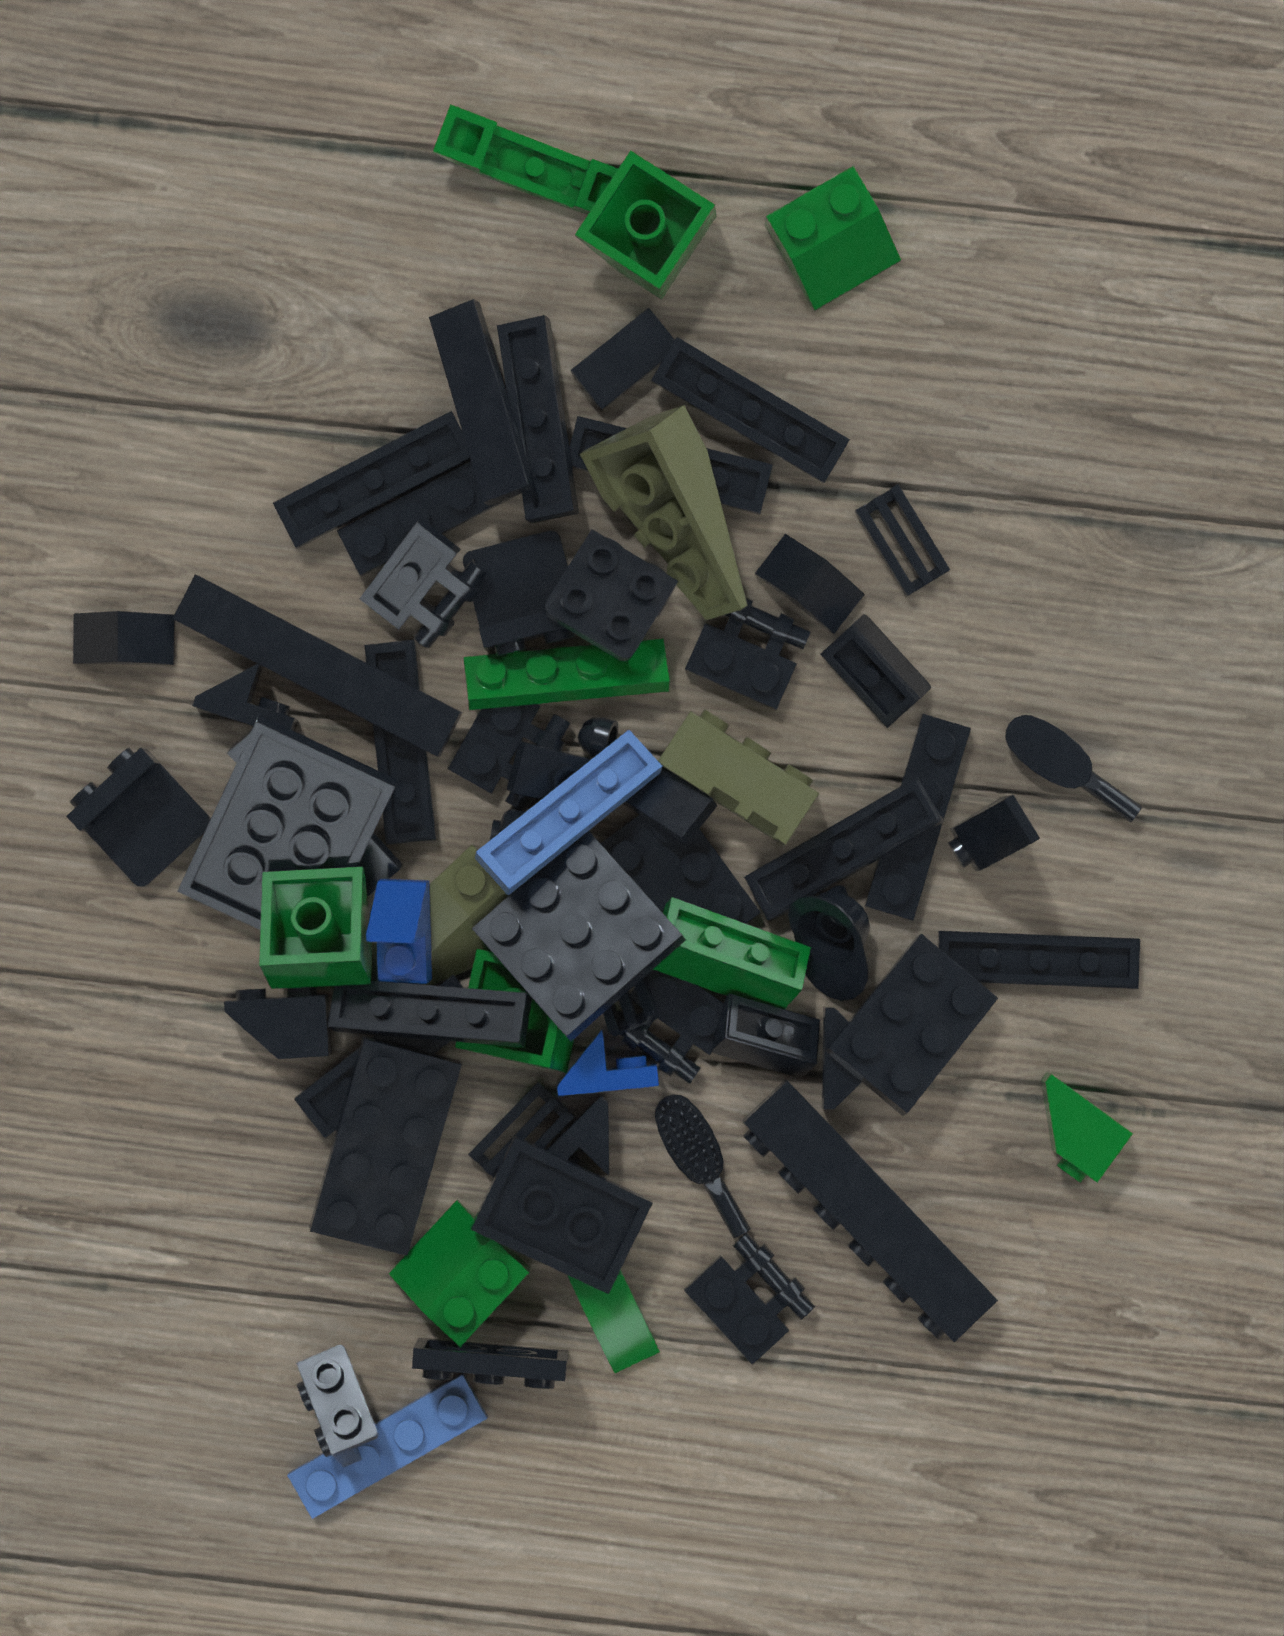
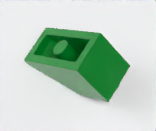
M1046 1072L1041 1079L1051 1148L1062 1157L1056 1166L1079 1183H1082L1086 1176L1098 1183L1133 1133L1054 1075Z

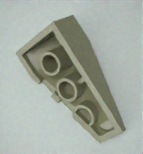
M685 405L650 416L580 454L603 500L614 512L621 508L638 528L634 536L644 548L649 544L655 548L668 564L667 574L678 581V588L706 620L742 610L747 606L708 451Z
M471 845L430 883L432 980L427 984L420 985L434 986L445 981L453 974L456 976L473 968L477 949L492 952L472 928L509 895L503 891L476 861L475 854L478 849L475 845ZM372 942L371 981H378L377 942Z

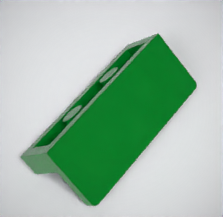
M673 897L666 903L663 914L683 935L686 941L653 970L726 996L730 993L785 1009L802 991L811 947Z

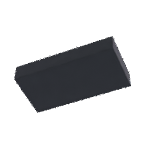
M647 308L572 368L571 373L603 411L657 368L675 339L651 309Z
M663 766L659 775L623 803L686 845L717 807L713 798Z

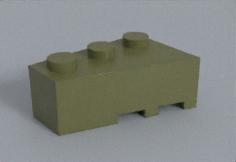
M704 709L700 716L690 711L658 762L776 842L786 845L819 795V792L810 787L813 780L789 764L785 770H782L767 760L771 752L750 738L746 737L740 743L727 735L725 732L729 725Z

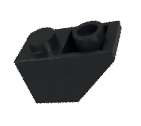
M316 987L286 988V997L266 998V988L236 990V1000L224 1001V1012L277 1059L332 1055L331 1029L327 1027L330 1014L329 994L317 995Z

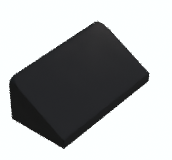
M863 614L820 653L886 728L892 725L931 689L929 682L866 614Z
M729 993L726 996L713 1039L712 1053L794 1077H803L817 1064L820 1019Z

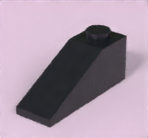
M1012 794L997 799L950 828L955 838L949 841L948 844L963 868L972 864L975 871H981L1034 843L1040 837Z

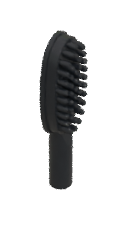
M1021 715L1014 718L1008 724L1005 731V740L1008 747L1033 772L1051 783L1064 788H1083L1130 823L1138 815L1142 806L1093 772L1090 757L1064 731L1032 715Z
M675 1094L664 1097L655 1109V1121L667 1152L689 1180L704 1185L734 1239L751 1228L720 1175L723 1170L724 1161L719 1143L711 1126L700 1110L688 1098Z

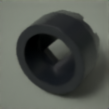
M594 717L585 721L577 737L580 747L584 752L595 757L617 739L618 722L603 717Z

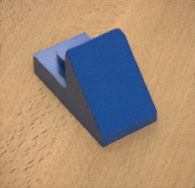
M378 880L366 932L367 942H377L378 981L427 984L432 980L429 880Z
M601 1029L558 1083V1096L659 1086L657 1064L647 1065L646 1056L617 1058V1068L607 1069L603 1029Z

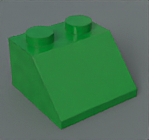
M630 150L575 233V237L618 272L662 300L717 217L715 204Z
M854 166L772 212L765 218L764 226L814 311L901 262L899 253L880 210Z
M363 867L262 873L259 966L271 989L371 984L372 942L366 941L370 915Z
M481 949L476 950L468 988L521 992L529 995L493 952ZM532 998L525 1048L456 1042L455 1048L567 1073L574 1039L570 1041Z
M457 1199L413 1246L408 1255H405L389 1272V1275L418 1308L461 1347L529 1274L531 1267L511 1248L471 1230V1224L475 1215Z

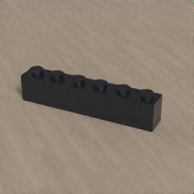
M787 1079L780 1083L743 1119V1123L749 1128L743 1137L763 1158L771 1151L784 1164L778 1171L781 1177L798 1194L805 1187L819 1201L812 1209L832 1230L841 1224L853 1236L854 1239L848 1244L849 1248L868 1267L876 1261L889 1274L882 1282L902 1303L911 1297L924 1312L918 1317V1320L938 1340L946 1334L953 1342H956L998 1301Z

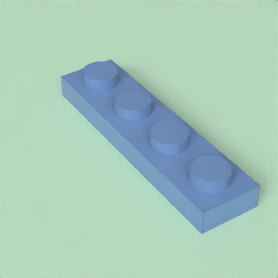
M630 730L626 731L477 850L475 854L476 861L503 891L510 895L659 775L662 765Z
M461 1373L453 1378V1380H449L376 1422L375 1424L379 1432L378 1438L358 1446L362 1460L343 1468L332 1455L325 1457L322 1453L292 1470L287 1476L313 1519L488 1418V1415L464 1373Z

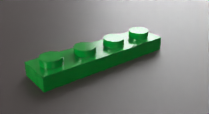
M664 638L642 640L634 655L628 661H620L595 645L522 651L499 657L496 654L464 657L469 710L669 692L670 687Z

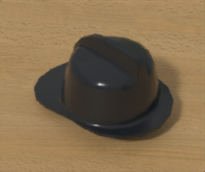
M836 885L818 896L799 897L791 904L788 917L795 942L811 947L805 976L816 989L827 997L840 1001L856 998L864 991L868 982V965L863 947L870 931V922L866 911L855 899L848 895L846 887L843 885Z

